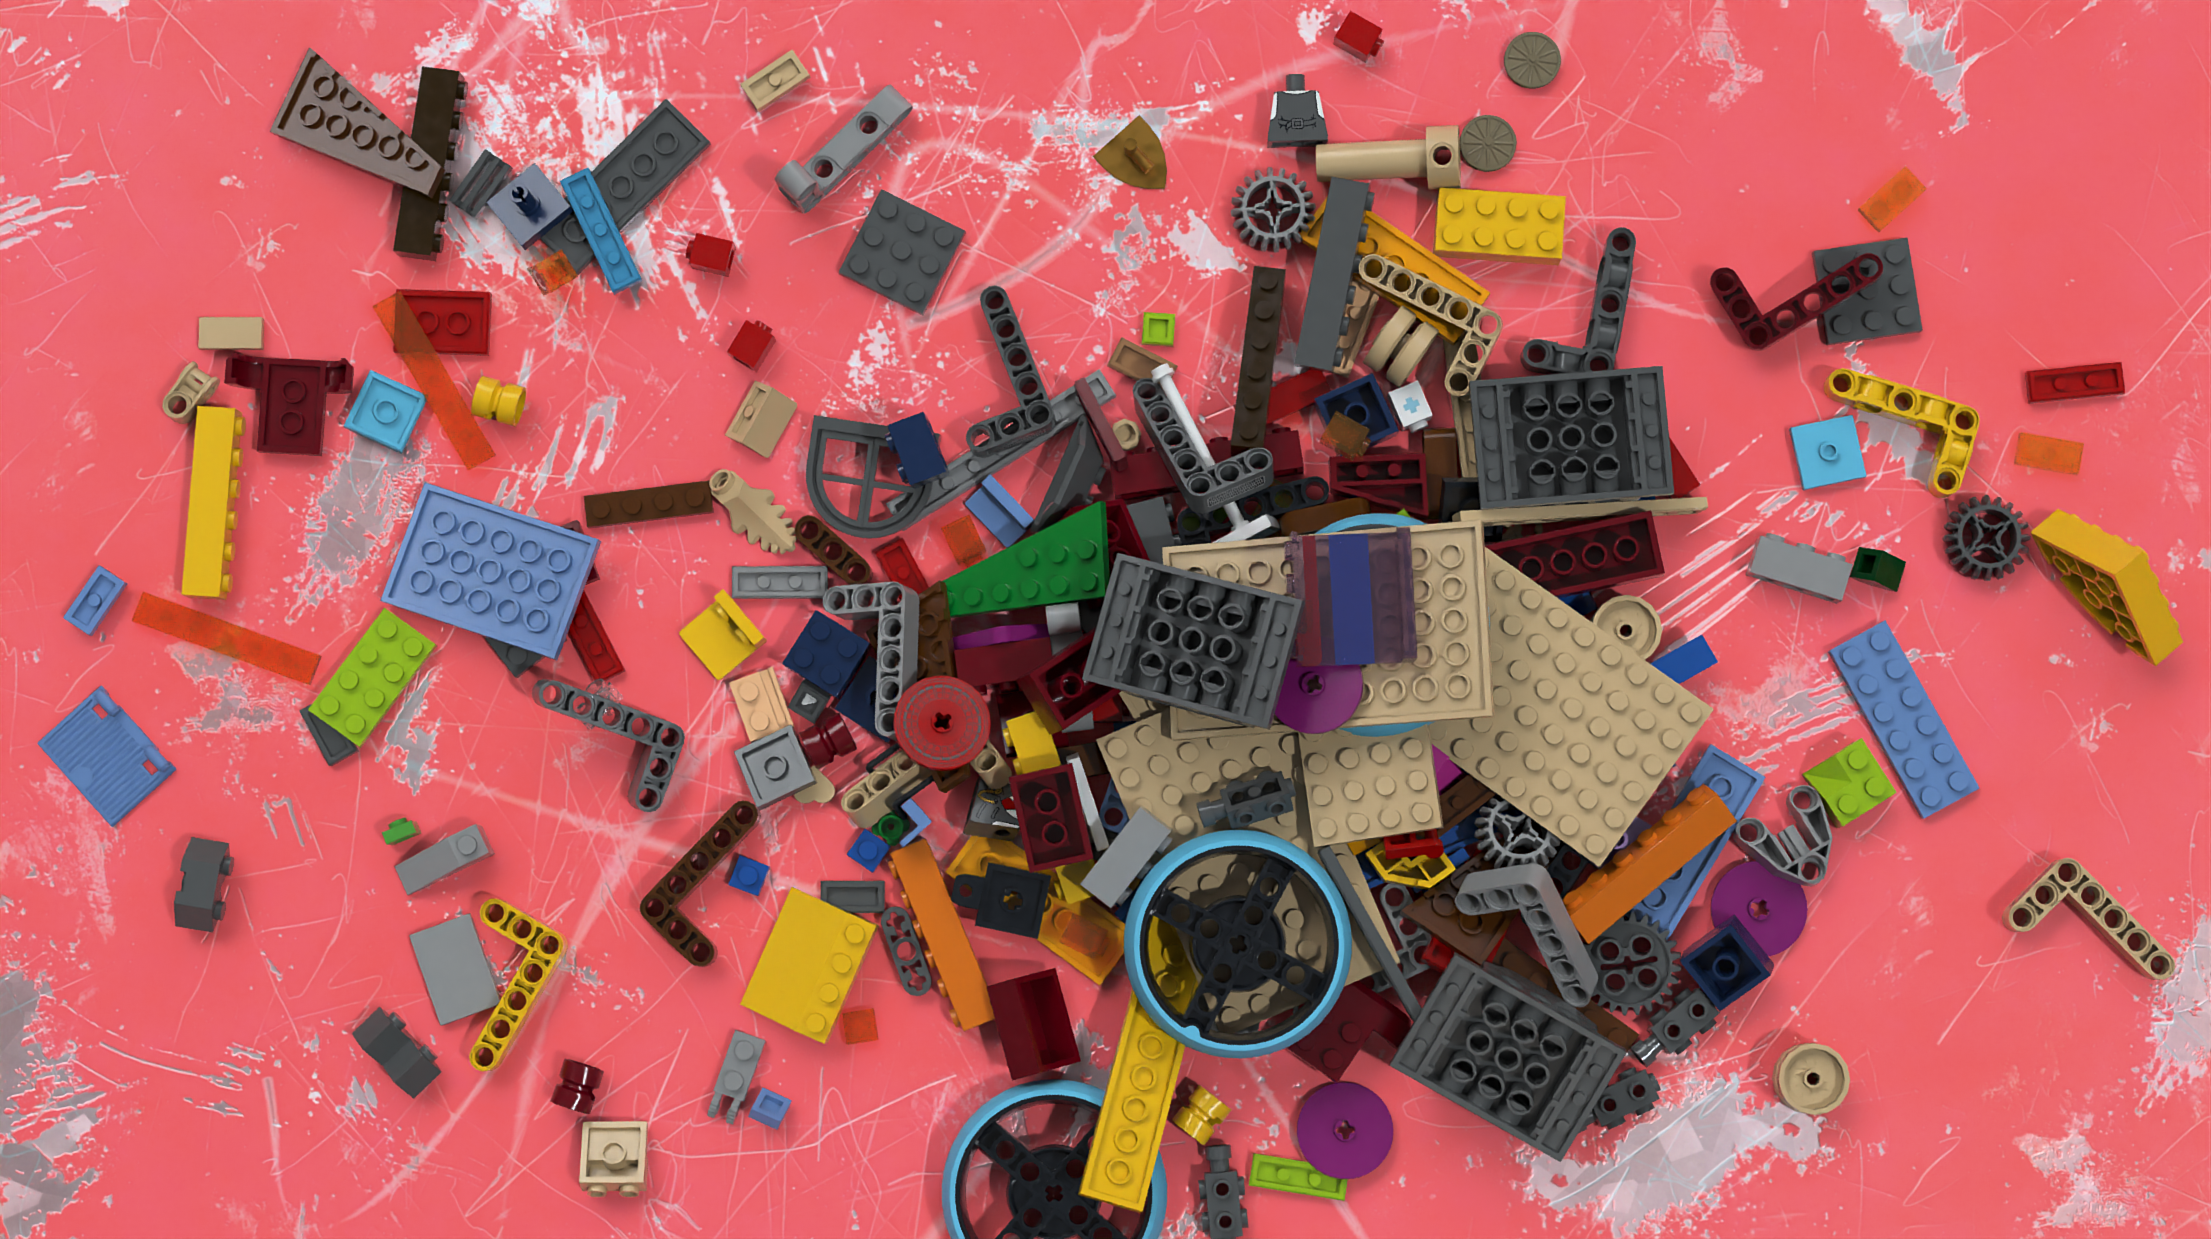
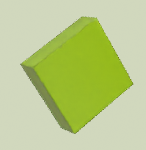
M1144 312L1142 345L1173 347L1175 314Z

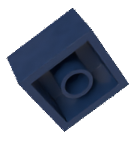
M1373 373L1314 399L1313 405L1336 456L1355 455L1396 437L1399 432Z
M924 412L887 425L890 433L885 434V438L891 453H898L901 463L896 464L902 482L905 484L909 483L910 486L916 489L950 476L930 420Z
M815 610L782 664L839 700L868 655L872 645L818 610Z
M1735 914L1686 948L1680 959L1681 964L1719 1011L1771 976L1774 968L1772 960Z

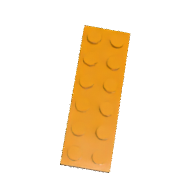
M1327 197L1313 215L1315 216L1314 221L1307 223L1309 230L1307 232L1302 230L1300 233L1302 242L1316 252ZM1366 211L1364 223L1369 224L1366 242H1360L1358 254L1363 255L1362 259L1370 254L1382 256L1477 304L1483 305L1490 296L1488 290L1374 212ZM1373 260L1366 266V273L1370 278H1376L1382 273L1383 268L1380 261ZM1353 273L1355 279L1399 309L1403 305L1416 314V321L1419 323L1428 322L1439 330L1438 336L1454 346L1465 329L1365 281L1360 273ZM1401 274L1397 276L1394 282L1396 290L1405 292L1410 288L1411 279L1408 275ZM1429 288L1423 293V301L1427 306H1433L1439 301L1440 295L1437 289ZM1457 302L1452 306L1451 315L1453 318L1462 320L1468 315V307L1465 303Z
M971 836L945 873L954 879L960 874L985 878L988 862L1029 871L1025 851L1012 841ZM1050 869L1036 871V873L1051 876L1037 940L1095 983L1101 985L1124 954L1125 924L1090 898L1067 905L1065 898L1059 900L1054 886V881L1059 880L1058 875ZM963 885L972 892V888L969 885ZM1012 891L1010 896H1004L1003 901L1008 903L1009 910H1014L1016 905H1022V899L1017 897L1018 893Z

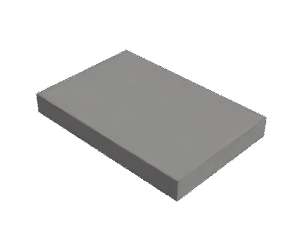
M471 913L409 935L440 1026L498 1005L501 998Z

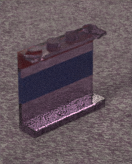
M1410 527L1396 528L1395 532L1297 536V532H1291L1289 541H1284V560L1290 561L1291 574L1285 575L1286 593H1292V598L1305 601L1290 659H1295L1296 667L1414 663L1418 657Z

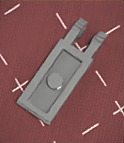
M735 1030L713 1090L715 1094L709 1106L707 1116L714 1118L718 1114L720 1102L724 1094L734 1098L726 1115V1123L734 1124L741 1103L746 1099L766 1040Z

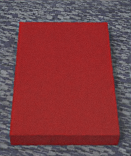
M396 289L393 352L489 356L492 293Z

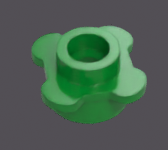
M893 809L872 826V832L874 835H880L886 839L888 845L896 846L900 842L899 837L902 833L909 830L910 822L908 819L903 821L895 814ZM889 824L894 825L893 830L888 829Z

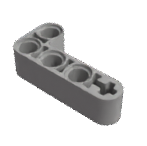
M1078 602L1046 606L1052 655L1083 636ZM1092 711L1062 730V733L1094 729Z

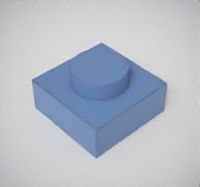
M762 1088L748 1117L778 1130L792 1100Z

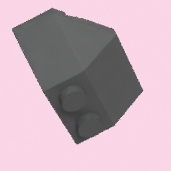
M1081 415L1030 529L1032 535L1057 523L1071 507L1092 504L1094 497L1089 496L1094 484L1100 486L1107 469L1102 467L1104 464L1103 456L1088 418L1084 415Z

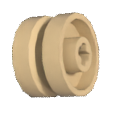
M1403 305L1380 330L1372 343L1373 346L1363 361L1365 365L1377 372L1392 358L1394 361L1386 373V379L1398 388L1407 380L1439 333L1437 328L1428 322H1424L1410 335L1409 331L1416 321V314Z
M1631 595L1613 597L1602 604L1590 619L1593 624L1644 660L1649 658L1660 644L1662 634L1660 617L1653 606L1640 597ZM1623 625L1629 628L1627 632L1631 633L1630 636L1624 637L1621 635L1620 628Z
M1803 1043L1793 1045L1780 1055L1774 1064L1772 1081L1774 1091L1784 1105L1796 1112L1817 1115L1828 1113L1841 1104L1848 1093L1850 1076L1848 1066L1838 1052L1826 1045ZM1812 1073V1077L1816 1078L1815 1084L1807 1082V1076Z

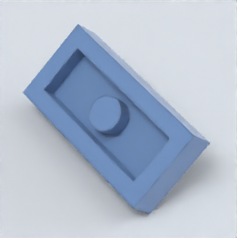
M99 565L63 618L86 634L93 636L128 583Z

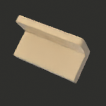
M755 380L725 436L768 458L796 410L797 403L773 387Z

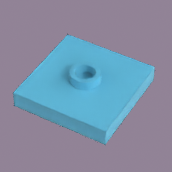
M370 370L343 427L402 454L429 396Z
M1853 415L1791 427L1789 429L1803 490L1852 481L1867 476Z

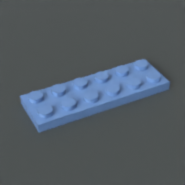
M1886 620L1828 651L1921 819L1932 815L1979 789L1976 780Z
M1709 744L1671 809L1681 803L1690 791L1704 783L1719 795L1737 821L1629 910L1624 917L1629 919L1632 910H1635L1637 920H1641L1646 913L1648 914V923L1651 925L1659 919L1658 930L1660 932L1668 928L1670 929V933L1666 937L1668 941L1766 777L1712 744Z

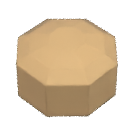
M1122 419L1113 424L1112 430L1123 451H1129L1138 446L1141 432L1136 422Z

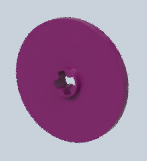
M1320 636L1322 659L1320 664L1314 667H1296L1294 643L1275 710V715L1285 725L1306 734L1327 733L1342 726L1357 710L1363 694V674L1360 665L1335 666L1334 639ZM1319 676L1318 682L1322 685L1320 691L1315 689L1311 694V687L1307 683L1309 679L1315 680Z
M1757 861L1746 862L1729 870L1717 883L1710 905L1714 928L1735 914L1768 956L1783 952L1799 938L1806 923L1808 910L1806 896L1800 884L1772 875ZM1760 901H1763L1765 903L1763 908L1767 913L1766 915H1758L1756 918L1753 916L1755 910L1751 908V904H1758Z
M1334 1083L1319 1089L1305 1102L1297 1121V1140L1302 1154L1317 1171L1336 1179H1355L1375 1170L1386 1158L1393 1141V1122L1387 1106L1372 1090L1355 1083ZM1343 1122L1347 1123L1348 1128L1354 1129V1133H1350L1348 1139H1343L1342 1134L1336 1132V1129H1339Z

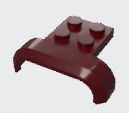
M234 352L226 359L224 383L237 388L261 390L257 452L322 456L327 394L352 393L354 367L346 358H341L340 361L253 357Z
M1356 981L1343 987L1331 1011L1314 1030L1286 1049L1337 1083L1373 1031L1383 1037L1390 1046L1398 1050L1412 1023L1411 1019L1399 1008L1360 981Z

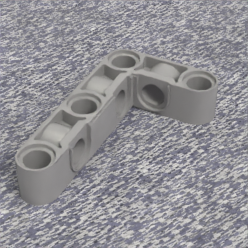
M891 84L887 85L803 167L796 160L788 162L775 177L778 189L803 214L809 212L909 115L913 106ZM867 121H875L878 123V128L875 132L866 134L861 130L863 124ZM824 164L831 165L833 171L830 176L826 178L817 176V170L820 166Z

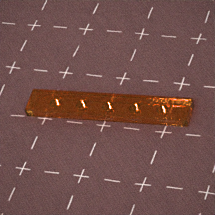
M401 291L373 305L372 308L467 471L495 457L493 449Z
M142 592L132 621L310 686L322 658L321 655L146 592Z

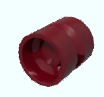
M840 713L823 720V727L821 728L813 725L799 732L808 754L817 769L832 763L836 754L844 757L857 750V746Z
M565 1058L559 1074L563 1081L560 1084H556L550 1102L577 1112L590 1114L596 1098L592 1091L599 1088L604 1071Z

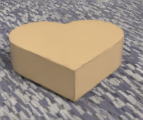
M813 765L811 769L817 784L794 794V797L797 801L804 804L811 803L814 800L822 804L828 803L835 796V786Z

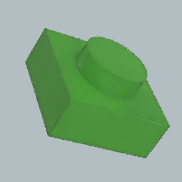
M406 818L388 824L389 830L382 832L386 845L391 846L422 834L418 823L412 820L407 821Z

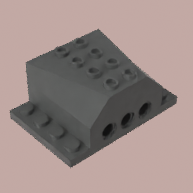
M1663 366L1469 382L1480 510L1638 501L1640 497L1674 494Z
M1117 553L1082 679L1115 688L1145 700L1250 728L1257 726L1270 730L1305 601Z
M1455 952L1390 1061V1066L1561 1162L1626 1055L1627 1050L1599 1034L1595 1023L1564 999L1511 969L1485 961L1479 966Z

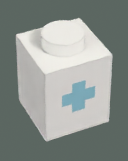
M1418 380L1388 393V401L1402 432L1409 429L1411 433H1414L1429 426L1427 421L1431 420L1433 414Z

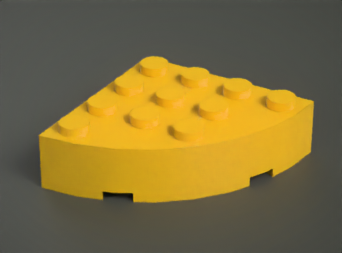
M2060 509L2054 511L2030 532L2047 563L2052 564L2054 562L2055 566L2063 573L2059 580L2071 595L2111 635L2117 631L2128 641L2126 642V647L2132 652L2157 666L2183 643L2178 631L2179 624L2169 611V601L2161 593L2158 586L2159 579L2148 563L2149 556L2140 546H2132L2124 542L2118 535L2112 536L2104 532L2099 526L2095 524L2090 525L2082 521L2077 515H2070Z

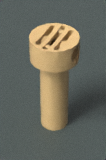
M1427 126L1426 139L1316 144L1317 181H1331V177L1348 180L1427 177L1429 190L1439 189V187L1461 188L1459 126ZM1441 150H1449L1452 153L1450 162L1445 165H1439L1435 161L1437 153Z

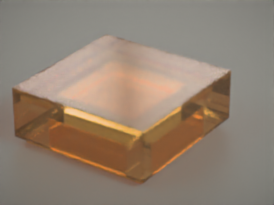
M874 1008L842 1013L847 1045L879 1040Z

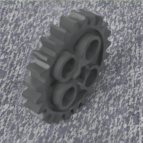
M1632 910L1629 919H1625L1623 915L1590 944L1582 942L1598 974L1599 979L1592 997L1597 994L1600 996L1599 1007L1608 1001L1611 1013L1617 1006H1621L1624 1016H1626L1629 1007H1633L1635 1014L1639 1015L1642 1005L1649 1012L1653 1010V1000L1662 1005L1664 1003L1661 995L1662 992L1672 995L1673 990L1668 983L1678 984L1679 978L1673 975L1672 972L1681 971L1682 966L1673 963V960L1681 957V952L1671 951L1677 944V940H1666L1670 929L1668 928L1660 932L1658 930L1659 919L1651 925L1648 923L1647 913L1641 920H1637L1636 912ZM1638 937L1647 938L1651 943V949L1646 952H1639L1634 948L1633 941ZM1612 942L1618 946L1619 954L1615 957H1607L1603 954L1601 946L1604 943ZM1625 956H1630L1631 961H1638L1652 956H1656L1658 959L1656 962L1635 963L1633 970H1628L1627 965H1619L1606 970L1601 969L1602 964H1619L1624 962ZM1643 969H1651L1656 973L1657 979L1651 984H1646L1640 980L1639 972ZM1611 974H1619L1624 978L1625 985L1622 988L1614 989L1608 984L1607 977Z

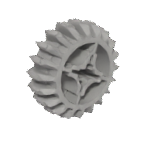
M1268 167L1267 177H1263L1261 171L1256 170L1255 182L1246 176L1244 183L1248 189L1243 186H1237L1236 192L1242 197H1232L1231 200L1234 206L1240 207L1234 208L1230 212L1231 217L1240 218L1233 223L1234 229L1245 227L1240 233V238L1243 240L1251 235L1250 247H1254L1258 241H1261L1262 252H1266L1268 244H1273L1274 253H1278L1279 243L1282 242L1285 249L1290 250V238L1300 244L1302 237L1298 231L1302 232L1303 230L1307 232L1309 227L1305 223L1315 219V216L1306 213L1314 211L1316 208L1315 203L1306 202L1313 197L1312 191L1301 193L1307 183L1303 180L1295 185L1296 173H1292L1289 179L1284 178V168H1280L1278 176H1273L1272 167ZM1276 187L1288 191L1297 203L1292 204V201L1280 199ZM1263 188L1267 189V197L1263 202L1255 204L1254 207H1247L1250 198L1257 191ZM1271 196L1273 197V204H1275L1276 209H1281L1282 211L1277 212L1275 224L1273 223V216H1271L1270 211L1264 210L1265 208L1269 209ZM1292 213H1299L1294 225L1286 231L1280 232V221L1284 217L1291 216ZM1249 217L1266 221L1270 233L1263 232L1255 227Z
M1498 795V800L1493 797L1487 801L1488 807H1481L1479 813L1482 817L1475 820V825L1480 829L1475 831L1474 838L1483 840L1477 845L1478 850H1488L1484 856L1485 861H1489L1492 858L1496 859L1495 869L1500 868L1502 864L1510 867L1536 863L1545 867L1549 862L1548 857H1554L1557 853L1553 846H1559L1561 839L1540 824L1542 839L1539 838V833L1534 831L1531 826V818L1525 813L1519 817H1512L1507 814L1505 816L1501 815L1502 812L1519 809L1500 795ZM1522 822H1525L1521 829L1523 832L1519 837L1515 838L1514 842H1511L1514 835L1513 831L1517 827L1519 828ZM1493 825L1498 827L1497 831L1505 838L1503 847L1494 836ZM1516 847H1525L1528 850L1530 848L1535 849V851L1528 854L1512 853V850Z

